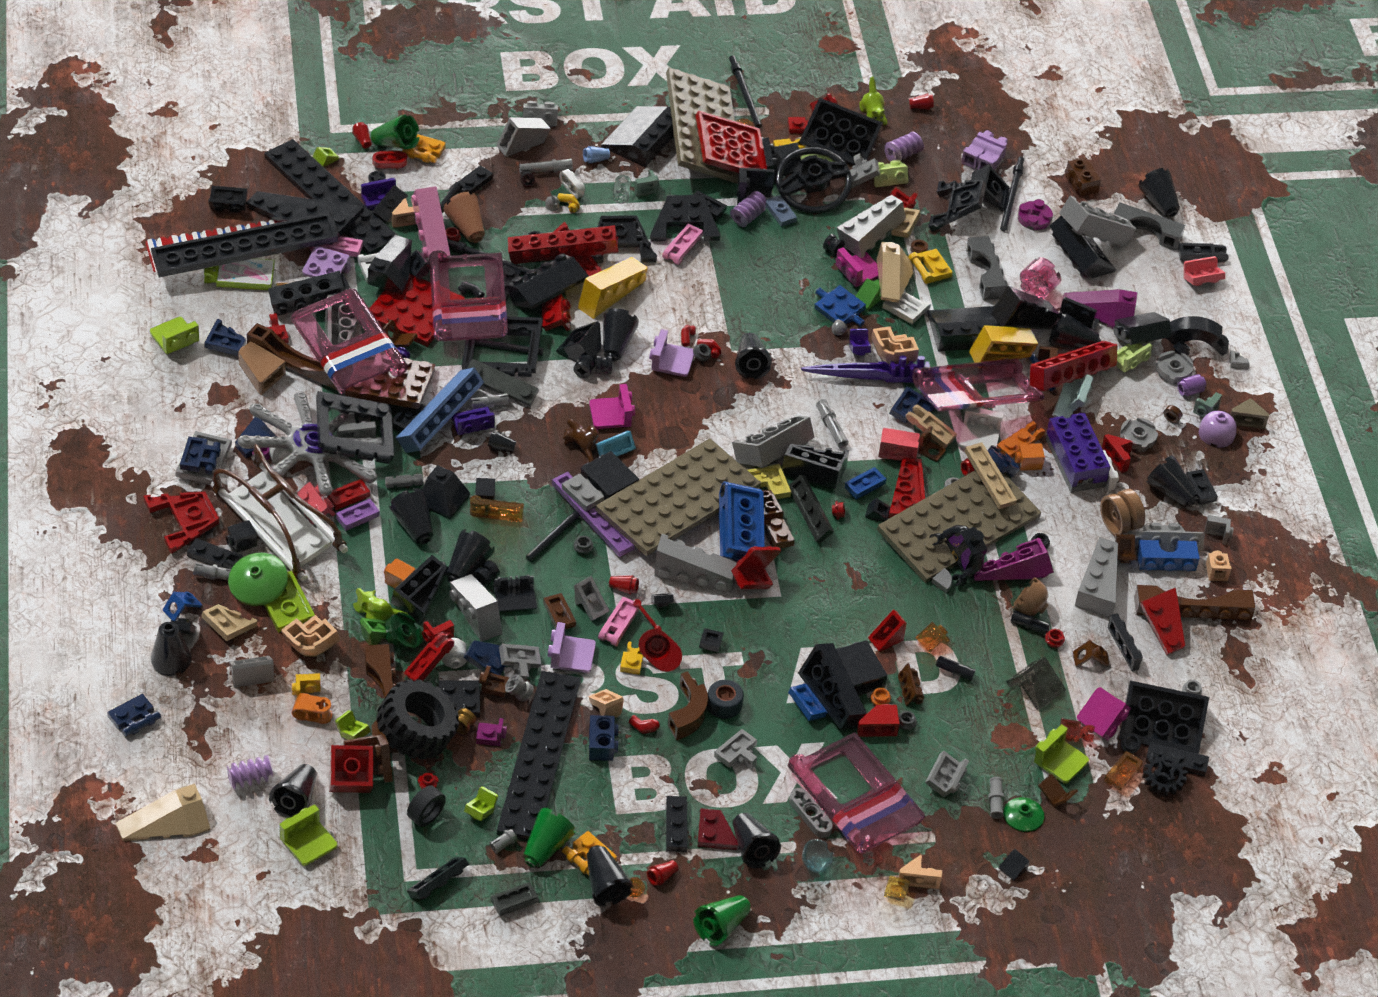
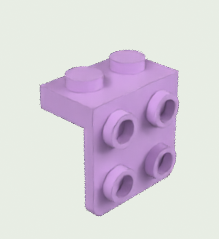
M315 246L302 270L303 275L315 277L335 271H340V274L342 272L348 274L351 269L350 256L324 247Z
M661 329L659 336H655L653 346L655 349L651 348L649 359L652 360L651 370L687 377L694 358L693 349L667 344L668 330Z
M557 622L556 630H552L551 633L553 645H549L548 657H551V668L589 673L592 667L596 642L591 639L565 636V623Z

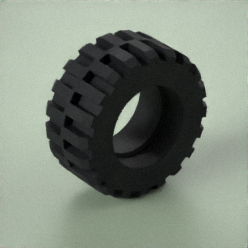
M412 679L399 682L391 688L377 710L376 720L379 732L385 734L392 749L396 748L398 753L406 754L409 758L413 759L416 757L418 759L433 758L444 751L457 732L459 716L458 711H455L456 706L454 702L450 701V697L447 694L441 692L442 689L438 686L437 688L432 686V683H423L422 680L412 681ZM408 712L419 716L428 726L421 725L413 720Z

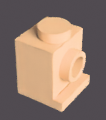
M1218 550L1208 553L1206 567L1209 581H1228L1231 572L1228 554Z

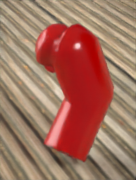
M687 324L682 328L681 346H690V335L696 334V327L694 325L689 326Z
M697 340V345L706 344L710 348L712 358H718L721 355V347L715 340Z
M633 715L628 721L629 724L642 734L655 732L660 727L658 720H641L636 715Z

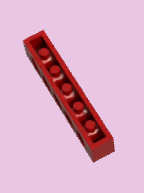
M615 225L508 237V253L511 262L514 264L554 260L560 254L583 257L619 253L618 237Z
M1101 341L1031 364L1030 386L1037 388L1038 391H1048L1049 388L1060 387L1061 384L1071 383L1075 379H1082L1087 374L1095 375L1099 371L1109 370V368L1117 366L1118 345Z

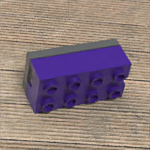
M1072 414L1070 418H1065L1064 416L1050 418L1045 439L1070 493L1106 487L1111 466L1086 414Z

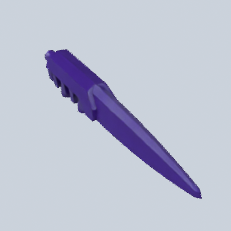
M904 355L899 357V364H895L894 361H890V365L887 362L837 363L801 368L804 372L828 376L928 383L929 378L933 377V371H938V369H930V364L925 362L924 356H918L917 364H913V361H909V364H906L907 357Z

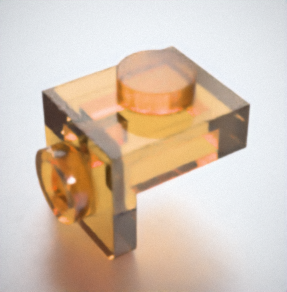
M933 621L915 637L929 653L943 640L947 643L950 641L946 636L947 630L941 624L937 627Z

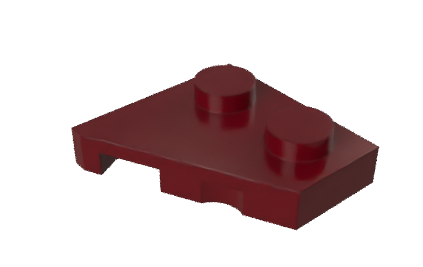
M700 808L697 847L738 850L737 840L721 810Z

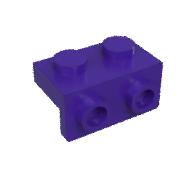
M389 178L361 184V198L364 205L368 209L374 210L389 190L396 185V179Z
M488 407L455 413L452 416V421L458 435L495 428V415L493 412L490 413Z

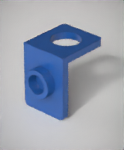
M173 592L163 611L171 620L177 621L185 606L201 608L202 604L189 592ZM175 602L177 604V611L173 614L170 607Z

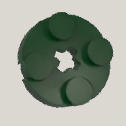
M404 612L392 615L387 619L385 625L387 641L406 652H411L422 642V631L420 627L417 629L414 624L416 622L415 619Z

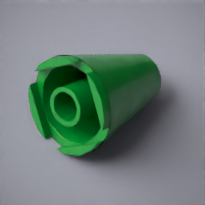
M403 114L373 129L371 140L376 146L413 149L419 142V137H417L419 126L413 116Z
M549 808L540 809L523 854L524 862L531 868L541 867L576 833V831H573L575 826L560 813L557 816L551 814L553 810Z
M738 895L700 906L694 912L696 913V917L693 918L695 930L703 940L707 939L710 941L709 944L712 946L724 943L750 913V902L744 896Z

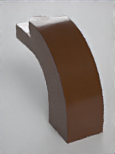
M688 671L681 673L679 686L689 703L684 708L670 712L668 715V727L676 740L687 737L697 731L706 717L707 689L704 684L697 685L695 678H692Z

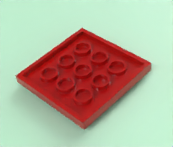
M698 110L695 116L703 163L739 173V168L767 169L760 128Z
M409 274V283L404 292L399 294L385 289L365 312L364 320L380 327H384L390 320H394L401 334L417 333L418 337L414 341L428 347L445 326L434 323L432 305L440 310L458 309L465 303V297L426 280H419L414 275Z

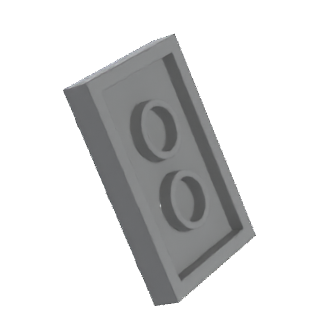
M195 431L193 437L207 439L208 445L213 446L214 442L221 444V453L216 459V469H221L232 446V440ZM205 454L204 458H209L210 455ZM179 463L175 474L179 478L210 485L213 481L212 477L215 470H213L211 475L205 473V467H201L199 472L180 470Z

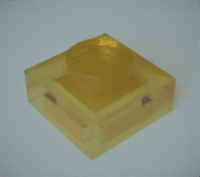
M890 875L884 897L904 902L910 881Z

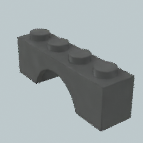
M1119 202L1113 213L1127 219L1136 229L1152 232L1158 238L1159 245L1176 250L1183 237L1185 224L1121 202Z
M989 236L968 238L966 252L970 263L978 264L987 271L980 278L979 290L982 299H1000L1007 289L1008 283L1003 278V269L999 266L998 255H995L994 243H991Z

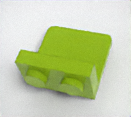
M176 317L150 329L151 336L166 354L200 341L199 325L196 321L187 324L182 317Z
M1061 724L1056 730L1052 729L1044 741L1041 740L1036 745L1034 763L1048 773L1053 774L1061 782L1068 783L1088 764L1089 758L1065 741L1068 728Z
M315 804L309 808L302 809L300 813L291 818H286L279 824L280 840L303 866H307L337 848L336 840L320 823V811Z

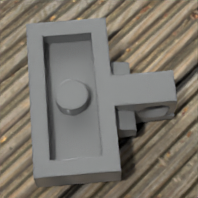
M860 153L854 156L855 165L850 170L852 188L880 175L879 164L875 158L867 161L861 157Z
M501 644L499 647L501 664L512 666V670H516L515 674L522 677L524 682L529 677L528 671L530 668H539L541 665L539 647Z
M741 729L714 751V757L727 767H731L735 762L739 764L743 762L745 766L752 769L757 765V756L751 750L757 745V739Z

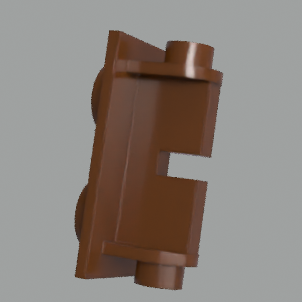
M907 663L899 672L898 680L905 705L908 707L911 702L922 704L924 695L922 688L919 687L918 672L914 668H910V664Z

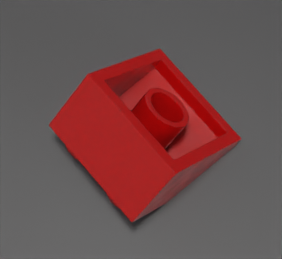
M331 745L329 792L371 793L373 787V746Z

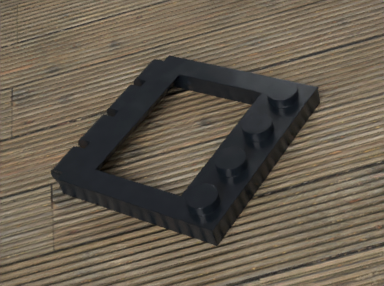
M490 316L494 319L499 318V316ZM506 316L504 320L499 322L468 324L461 365L462 370L467 369L474 358L477 334L531 336L527 363H481L512 377H515V373H518V377H532V373H536L543 318Z
M321 391L317 392L318 447L322 448V452L336 455L338 451L340 456L352 458L357 454V459L373 461L375 458L376 462L389 464L390 460L392 461L394 447L390 404ZM335 409L342 414L355 413L359 417L366 418L367 416H372L376 420H380L382 445L330 436L328 411Z

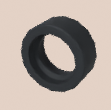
M434 786L424 787L411 800L407 809V816L418 826H427L443 810L446 797Z

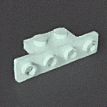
M1087 374L1082 379H1075L1071 383H1064L1052 415L1054 417L1064 416L1065 418H1070L1073 411L1078 407H1083L1087 402L1086 396L1092 389L1093 377Z

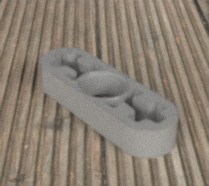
M793 789L790 794V805L817 837L826 838L830 836L833 826L832 821L805 789ZM807 810H814L816 815L809 816L805 812Z

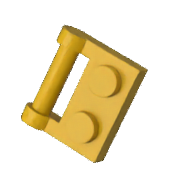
M937 249L918 254L913 252L908 256L912 264L915 265L922 275V280L925 284L952 277V270ZM921 262L924 263V265L927 267V269L929 270V272H927V270L925 269V267L923 266V264H922Z

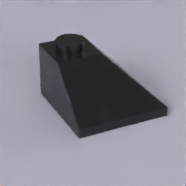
M989 164L972 172L971 180H984L986 183L983 198L999 210L1004 211L1010 188Z
M599 321L575 328L558 347L556 352L575 362H578V358L581 355H589L595 360L597 353L601 350Z
M439 465L429 474L422 489L425 491L429 510L449 520L470 496V492L457 475Z

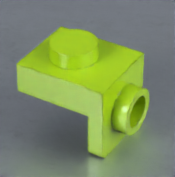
M348 710L335 720L340 736L347 740L363 738L371 732L369 725L357 721L351 710Z
M483 786L480 787L476 798L466 804L464 812L472 818L482 821L494 812L498 794Z

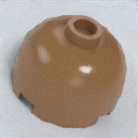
M1034 577L1029 582L1031 584L1030 587L1023 589L1015 600L1014 606H1012L1013 610L1029 616H1035L1038 612L1042 614L1049 605L1046 603L1049 597L1046 586Z

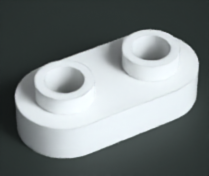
M569 169L561 171L560 180L563 186L576 199L583 197L585 192L584 184Z

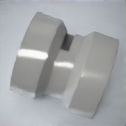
M517 674L511 676L505 685V690L511 695L515 694V697L521 702L528 700L534 689L532 684L527 681L524 682L523 678Z

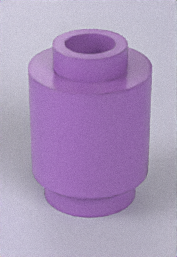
M1199 374L1181 379L1177 384L1178 391L1181 396H1191L1203 392L1206 387V380Z

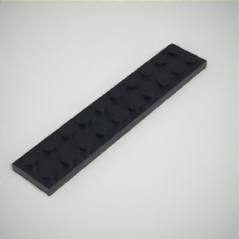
M294 139L264 153V158L308 199L363 207L364 213L344 233L349 238L363 240L362 250L368 255L380 252L397 235Z
M324 213L151 248V253L158 277L160 278L338 242V236L330 213Z
M541 671L497 827V835L501 836L504 834L503 831L511 829L516 834L517 839L528 841L540 809L547 808L581 684V678Z

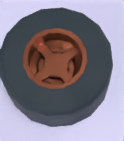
M731 680L714 682L708 690L707 708L710 713L722 719L737 716L743 706L744 694L742 688Z

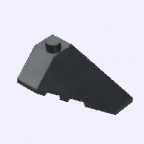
M395 235L374 257L368 268V285L399 294L404 292L409 283L411 239Z

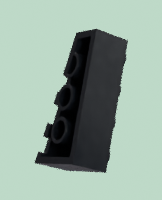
M1010 286L1007 287L991 313L1002 327L1052 329L1053 325L1058 321L1056 318L1059 314L1049 301Z
M833 643L816 644L798 674L840 730L858 728L859 721L867 713Z

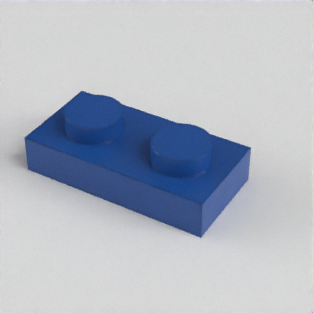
M874 467L845 482V488L855 499H858L885 485L887 479Z
M806 683L790 687L788 693L809 721L826 716L827 711Z

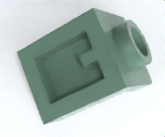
M648 170V177L635 179L634 193L636 197L657 193L659 178L654 174L653 170Z
M1215 392L1211 398H1207L1206 402L1197 398L1193 413L1204 418L1208 413L1217 411L1220 407L1222 395Z

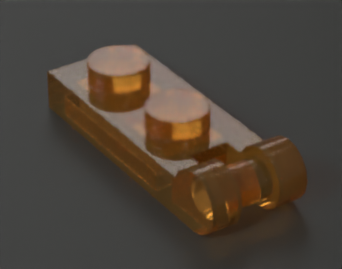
M477 495L470 498V514L474 517L523 522V503L481 499Z

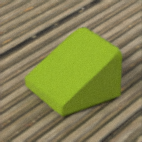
M317 147L312 156L323 167L339 160V156L326 147Z

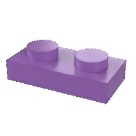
M371 499L336 513V519L346 531L380 516V511Z

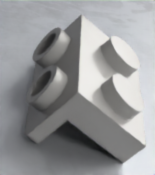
M527 101V104L524 103L523 118H542L548 126H557L558 105H555L553 102H545L544 105L537 104L535 101Z
M581 474L562 483V490L585 512L604 501L602 492L597 490Z
M943 751L939 754L925 783L943 797L950 793L954 794L960 786L959 780L968 770L966 766L969 761L965 758L963 761L958 762L947 752Z

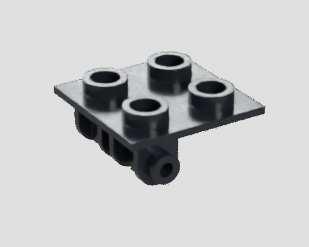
M527 574L526 576H520V579H518L517 575L515 579H512V576H509V580L508 577L494 579L493 586L499 612L537 609L533 576Z

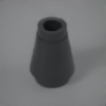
M491 432L487 446L492 447L491 449L513 452L516 441L499 432Z

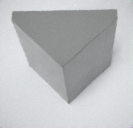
M270 656L229 661L234 688L274 682V664Z

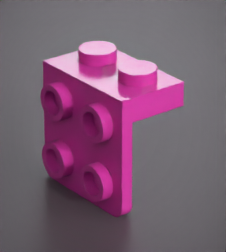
M844 247L838 249L836 266L855 287L862 285L867 278L871 281L879 278L877 263L867 252H865L863 258H860L857 255L851 256Z
M619 384L618 397L591 399L589 401L593 426L596 429L631 427L632 416H635V406L631 405L632 392L628 391L627 384Z
M1098 687L1077 715V719L1108 741L1115 735L1121 722L1127 718L1131 708L1103 688Z

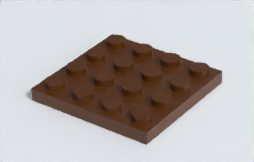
M375 354L358 361L345 390V396L419 409L435 372V364L427 361L420 362L409 358Z

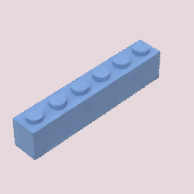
M475 368L460 370L396 437L406 453L420 451L482 386L484 381Z

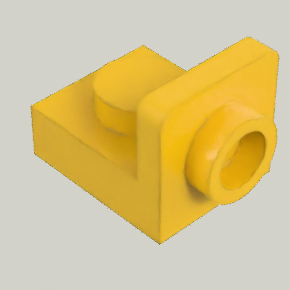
M320 673L295 675L296 683H292V695H296V698L300 693L321 692Z

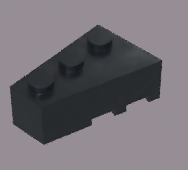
M790 444L784 455L782 471L795 477L803 475L810 482L836 489L846 469L850 450L844 449L843 452L832 451V448L816 450L814 446Z
M431 555L393 590L391 603L402 612L413 617L416 623L421 626L444 580L447 566Z

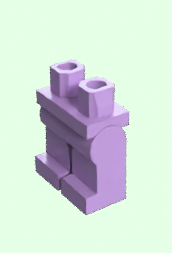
M987 130L984 133L979 132L971 145L963 150L961 163L973 169L977 167V170L982 168L983 165L989 164L995 170L1005 156L1008 139L1004 137L995 139L992 132ZM968 158H975L974 162L968 161Z

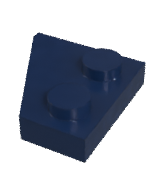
M217 319L204 345L208 349L238 356L240 348L246 345V338L241 334H237L231 327L227 328L222 324V320Z
M906 387L891 408L889 414L906 423L908 422L906 414L910 411L913 412L912 409L915 405L921 406L927 412H932L938 404L913 389Z
M256 417L240 435L277 437L262 420ZM238 439L235 441V447L245 458L253 455L252 451H254V448H241L238 445Z
M474 640L463 657L483 672H485L487 666H491L492 674L501 675L506 666L501 664L499 651L501 645Z

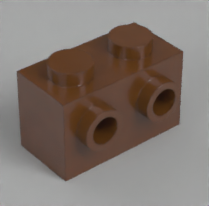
M1087 157L1068 161L1065 176L1069 179L1078 195L1085 196L1098 193L1101 179Z

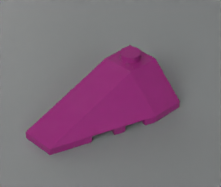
M1121 289L1067 292L1063 294V298L1067 297L1096 309L1095 318L1108 324L1107 327L1113 329L1116 319L1134 316L1138 292Z
M1037 538L1016 546L1017 550L1010 554L1008 552L1002 553L1000 559L996 561L989 560L985 562L983 568L973 577L975 581L1033 579L1034 577L1045 578L1049 574L1054 573L1048 551L1041 539Z

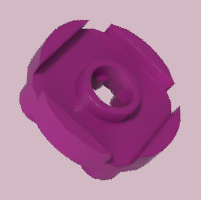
M1036 199L1035 201L1020 204L1017 218L1020 224L1026 228L1030 226L1033 227V230H1043L1049 227L1053 218V212L1043 200Z

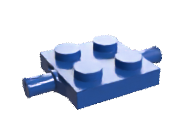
M841 285L829 293L820 287L816 290V294L822 297V299L815 303V309L834 323L839 319L845 324L854 321L860 327L865 324V320L861 319L859 314L866 309V304Z

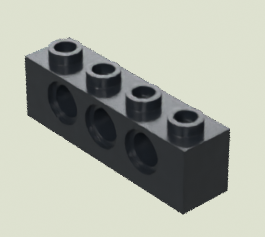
M340 271L268 288L271 305L277 316L326 304L328 295L346 296Z

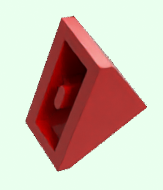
M893 609L869 635L868 639L881 652L904 641L907 623Z

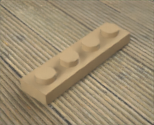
M983 442L967 446L964 452L998 509L1016 505V497Z

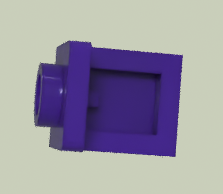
M850 329L849 347L855 355L862 356L866 353H871L868 329Z

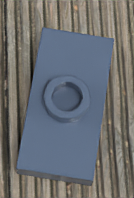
M780 195L766 199L765 206L780 226L797 221V216Z

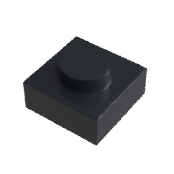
M672 593L651 594L652 603L657 604V607L669 606V603L674 602V595Z
M704 628L699 648L719 652L724 632Z

